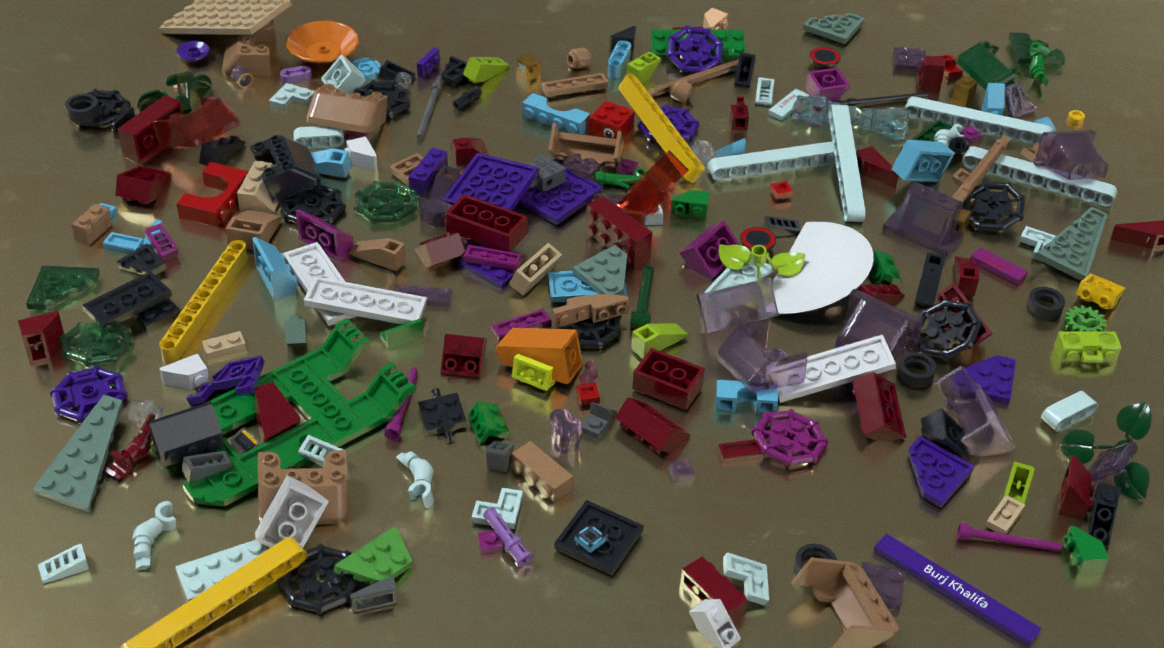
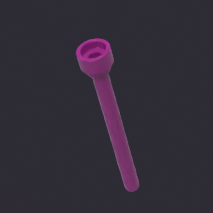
M411 368L408 375V383L412 382L414 384L418 373L416 368ZM410 395L407 396L395 413L393 421L385 428L384 436L391 441H396L401 436L402 428L400 423Z
M959 522L957 529V539L967 541V539H972L973 537L1061 552L1064 548L1061 543L973 529V526H969V523Z

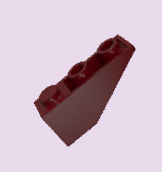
M870 146L856 151L858 169L862 175L898 189L901 177L892 170L893 166L874 147Z
M1164 220L1115 224L1111 240L1151 249L1164 248Z
M955 256L956 285L964 296H975L979 283V267L973 258Z
M894 284L860 285L850 304L863 314H875L902 299L905 295Z

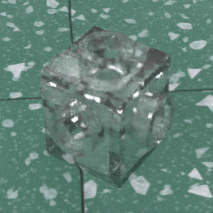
M145 399L144 401L132 400L127 421L137 423V427L141 428L149 413L155 414V419L163 417L164 407L158 406L157 401Z

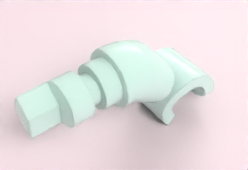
M954 124L950 130H939L935 134L934 142H942L948 147L953 138L964 136L959 134L963 130V126Z
M412 451L399 454L396 458L409 468L414 476V483L408 489L410 500H415L417 496L422 495L425 508H430L434 502L430 486L434 474L431 464L427 460L419 458Z
M169 501L158 504L155 509V518L140 524L134 531L132 542L135 547L134 558L136 559L137 570H146L150 567L151 545L154 543V539L162 531H171L176 528V518L170 517L173 512V504Z

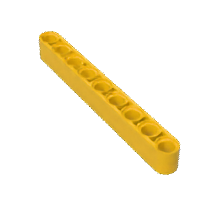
M627 73L618 89L687 181L695 183L705 170V167L639 79Z
M235 240L228 245L160 341L162 360L165 363L172 364L180 360L246 264L248 257L244 241Z
M294 537L283 539L125 642L120 648L177 647L299 566L306 559L307 552Z

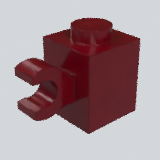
M737 97V105H731L729 117L731 130H748L749 111L748 105H745L744 97Z

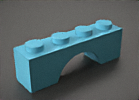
M534 93L522 103V116L550 127H552V123H556L558 130L583 135L589 128L590 113L576 108L570 111L554 110L547 105V98Z

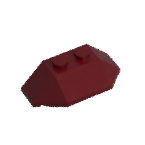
M955 283L938 293L937 303L943 301L944 298L962 303L969 302ZM949 308L950 312L959 313L961 311L958 309ZM974 309L979 320L983 322V327L979 330L973 345H978L993 335V333ZM967 315L964 318L965 323H971V320ZM947 327L943 329L944 333H946L947 330L951 329ZM967 331L965 338L968 337L970 331Z

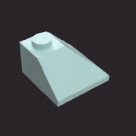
M342 54L321 78L324 84H333L337 90H342L346 94L353 93L356 88L362 87L366 81L361 71Z

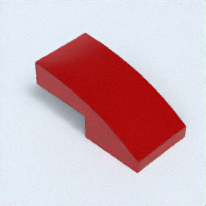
M951 54L936 56L945 57L946 67L944 75L948 79L963 77V70L956 66V58Z

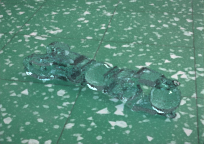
M798 95L797 100L792 106L794 113L792 117L817 126H822L824 123L830 124V105L841 104L829 101L826 96L810 95L807 97ZM848 106L852 127L859 124V128L862 127L866 130L880 132L887 138L895 140H905L909 135V128L906 125L909 121V113L905 109L892 107L887 110L862 108L860 110L856 106ZM813 107L821 108V113H812ZM896 130H902L904 133H898Z

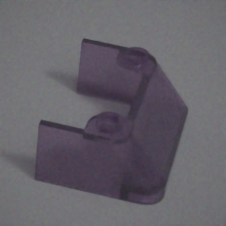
M768 319L752 322L745 321L737 325L717 352L718 361L746 388L752 391H764L805 382L808 358L806 352L788 356L779 348H773L769 351L763 349L767 348L770 321Z
M962 366L934 382V385L945 395L947 400L944 402L950 411L954 410L958 414L967 433L966 436L961 438V441L966 445L967 450L972 456L974 454L977 457L1008 454L1016 449L991 398Z

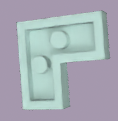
M286 83L269 100L270 106L283 110L292 101L308 105L312 100L314 91Z
M1026 226L1020 237V242L1036 247L1032 258H1034L1035 254L1056 236Z
M502 488L498 504L476 501L472 514V523L490 525L483 517V512L489 507H494L508 527L515 529L523 491Z
M727 552L723 557L724 575L744 581V593L748 601L765 606L769 602L767 565Z

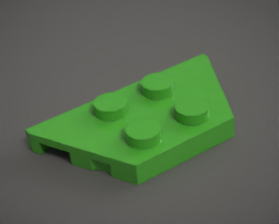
M393 526L337 563L334 567V572L340 574L341 571L353 574V579L368 582L372 585L393 576V578H396L411 567L413 560L397 528Z

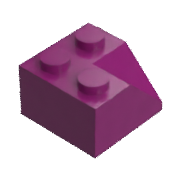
M839 68L808 72L806 89L817 106H825L836 102L850 89V84Z

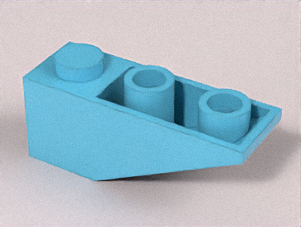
M331 148L310 153L319 174L347 177L352 165L348 151Z

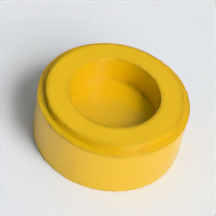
M1072 110L1069 112L1067 119L1070 123L1079 125L1084 122L1085 114L1078 110Z

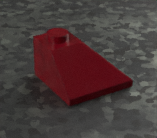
M469 137L452 139L450 142L456 166L468 165L477 153L488 155L483 139Z

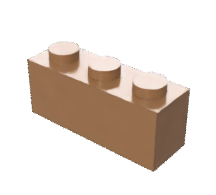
M531 441L511 453V468L513 471L520 474L529 485L534 486L545 498H548L553 503L573 490V475Z

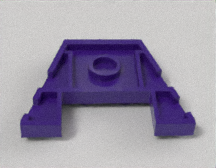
M262 355L228 362L212 376V382L202 384L198 388L200 392L195 396L190 394L186 398L189 405L204 403L214 390H228L234 386H237L235 391L238 396L254 393L265 363Z

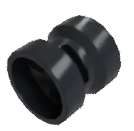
M964 136L955 137L950 141V150L955 154L964 153L970 147V141Z

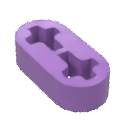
M299 66L284 69L280 72L281 81L285 84L309 80L311 79V68Z

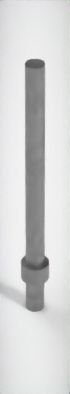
M438 76L432 85V93L416 136L418 140H422L437 96L441 92L443 81L441 76Z

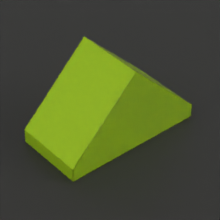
M1014 461L1004 497L1007 495L1025 504L1035 467Z

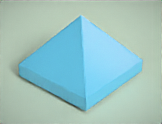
M1049 117L1035 120V123L1050 126L1053 131H1056Z

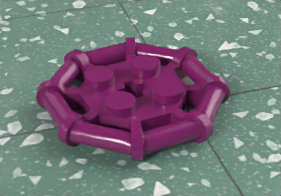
M794 409L780 412H764L761 420L751 431L752 436L756 438L761 449L760 453L763 456L768 455L786 464L787 467L803 463L814 464L818 462V457L824 448L828 447V439L824 437L819 427V422L816 419L812 420L794 412ZM787 419V421H782V422H777V421H775V420ZM766 425L771 427L769 431L764 430ZM813 432L816 439L811 438L809 433ZM809 447H815L813 451L808 450Z

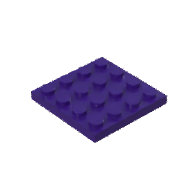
M477 153L443 198V203L446 206L452 207L463 194L513 211L538 175L539 169L535 166Z
M562 165L566 168L565 183L546 192H541L533 187L525 192L518 203L558 225L603 192V186Z

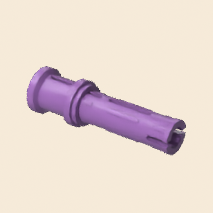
M494 507L486 509L483 512V517L504 542L505 551L513 556L517 567H523L528 564L534 556L533 553L527 551L522 544L523 540L512 533Z

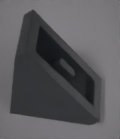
M636 26L610 35L609 49L614 50L619 41H628L631 44V52H633Z
M740 52L734 84L751 86L756 55Z

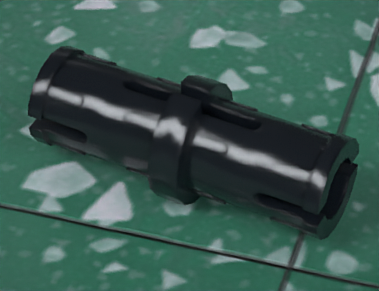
M475 86L472 90L465 91L461 97L452 102L453 107L459 110L466 104H471L474 99L482 95V90Z

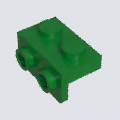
M875 249L873 251V265L869 272L872 284L879 285L882 280L898 285L902 280L899 270L895 266L894 258L888 253H882Z
M477 400L469 411L468 417L479 443H484L488 436L506 439L510 432L498 405Z

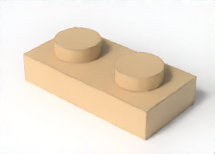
M241 331L202 341L207 359L246 349V343Z
M1005 495L988 518L985 526L997 533L1007 534L1023 512L1025 504Z

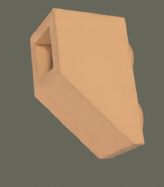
M711 8L704 14L703 28H709L710 30L726 29L728 26V13Z

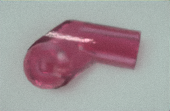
M593 361L585 363L586 371L579 377L583 385L592 383L598 378V372Z

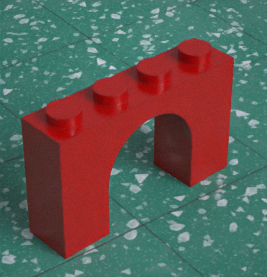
M210 162L202 171L204 186L224 192L215 197H200L184 193L176 203L178 217L218 227L238 202L237 192L249 171Z

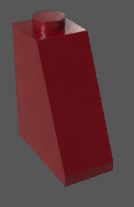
M273 381L268 384H261L256 388L253 402L262 444L300 425V416Z

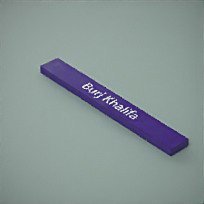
M886 533L874 546L873 551L1026 646L1029 647L1039 635L1041 627Z

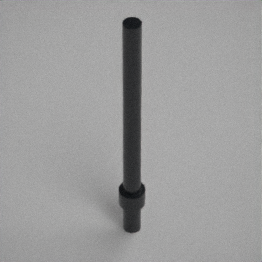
M928 93L864 99L848 98L844 101H836L835 105H848V108H855L860 105L908 101L910 97L927 99Z

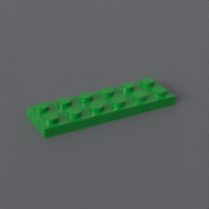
M650 29L651 53L661 59H668L666 57L669 44L668 37L680 30ZM710 30L724 44L721 59H739L740 52L746 53L744 30ZM684 35V36H682L681 38H679L678 40H681V41H682V40H684L685 38H687V36ZM706 37L705 40L710 45L714 44L708 37ZM675 45L674 51H679V47ZM692 49V52H698L697 49ZM716 50L711 51V56L715 57Z

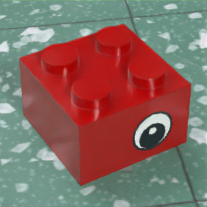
M604 101L590 116L589 134L597 137L617 139V133L621 131L624 139L634 127L635 111L612 102Z

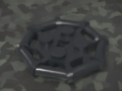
M371 80L367 85L356 88L353 93H359L363 97L371 95L372 92H380L382 95L388 96L386 117H389V119L404 110H408L411 106L410 97L412 92L394 80L391 82Z
M93 89V91L86 94H91L97 98L100 114L92 121L85 123L76 122V125L78 127L90 126L103 129L104 126L112 124L123 112L131 107V103L118 90L103 91Z
M986 180L973 189L963 202L962 209L971 211L968 222L974 227V230L999 231V233H1002L1003 230L1024 219L1023 212L1027 198L1018 192L1010 182L998 183ZM990 189L1002 190V192L990 191ZM1008 193H1010L1015 199L1011 200L1008 196ZM970 202L975 203L973 209H969ZM1017 206L1016 212H1012V207ZM973 216H979L980 220L977 221ZM1005 217L1006 219H1008L1005 222L1001 223L1002 219H1004Z
M321 183L311 189L279 201L284 214L283 219L297 223L296 210L298 209L313 214L329 224H332L333 220L346 210V205L341 197L342 192L339 189H332L321 185Z
M944 298L943 301L919 311L920 315L914 328L910 330V336L914 338L919 348V353L949 360L950 357L974 347L973 343L979 330L983 327V322L979 320L973 309V304L970 302L962 303ZM949 308L958 309L961 311L959 313L950 312ZM967 315L969 316L971 323H965L964 318ZM925 320L929 321L926 329H922ZM947 327L951 329L947 330L946 333H944L943 329ZM967 331H970L968 337L965 338ZM928 336L930 341L925 344L922 337ZM934 347H939V348H944V349H943V350H939V349H935Z
M616 316L595 323L589 318L554 329L577 330L580 347L597 348L600 350L604 345L621 336L620 319L622 316ZM612 321V326L607 325V322ZM603 333H608L600 339V335H602Z
M318 544L317 547L306 550L307 557L305 560L318 556V559L306 564L303 562L297 566L298 574L296 577H291L293 569L277 580V584L281 586L288 600L287 604L290 607H300L317 612V614H322L324 611L344 603L349 604L351 602L350 595L355 592L360 582L353 579V574H344L343 571L340 574L334 572L335 565L352 553L348 550L341 551L326 547L323 544ZM329 557L336 558V559H338V560H337L336 562H334V561H333L331 558H329ZM320 577H323V578H324V581H323V582H320L319 580H316V579H317V578H320ZM348 583L346 589L342 591L340 589L341 585ZM291 586H297L300 592L294 593ZM309 597H312V598H314V601H317V603H316V602H313V601L305 600V598H306V599H309Z

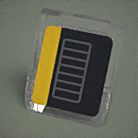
M244 427L231 438V446L241 455L262 444Z

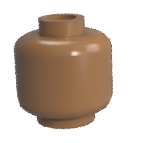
M585 47L572 49L567 56L568 64L574 69L586 68L592 60L591 53Z
M683 79L675 80L669 90L671 98L680 103H685L687 100L690 101L694 95V92H692L693 85Z

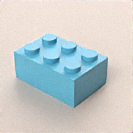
M907 140L898 158L895 160L892 170L904 181L939 182L955 153L942 142Z

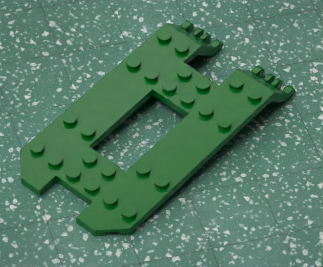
M346 318L337 323L322 347L260 376L256 388L261 384H268L273 381L287 401H292L309 421L242 455H239L223 437L224 447L208 453L225 451L232 463V468L197 481L186 482L182 484L183 489L196 504L226 506L258 489V452L276 453L280 457V469H297L311 462V460L298 454L308 435L339 447L391 420L407 396L413 394L417 387L412 382L408 383L409 379L401 371H397V367L393 363H389L380 369L364 393L347 401L330 381L346 374L362 350L371 345V341L367 337H363L364 334ZM235 389L211 400L222 435L256 419L253 402L255 392L238 396ZM152 444V451L157 457V454L154 449V444ZM312 444L308 451L311 452L315 445ZM319 448V450H318V452L316 453V455H319V454H320V452L322 451L321 448Z

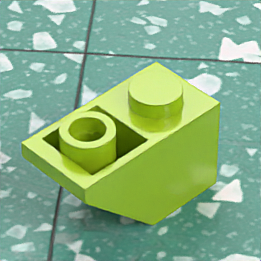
M647 52L627 64V73L636 76L644 84L650 80L661 58L651 52Z

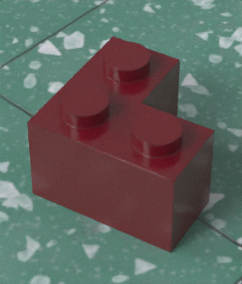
M925 56V60L921 62L917 73L920 91L940 93L946 67L945 57Z

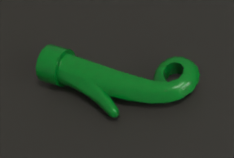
M644 168L635 169L634 175L609 174L595 171L594 173L595 183L601 186L603 184L619 186L628 190L630 186L627 184L642 183L649 178V173Z

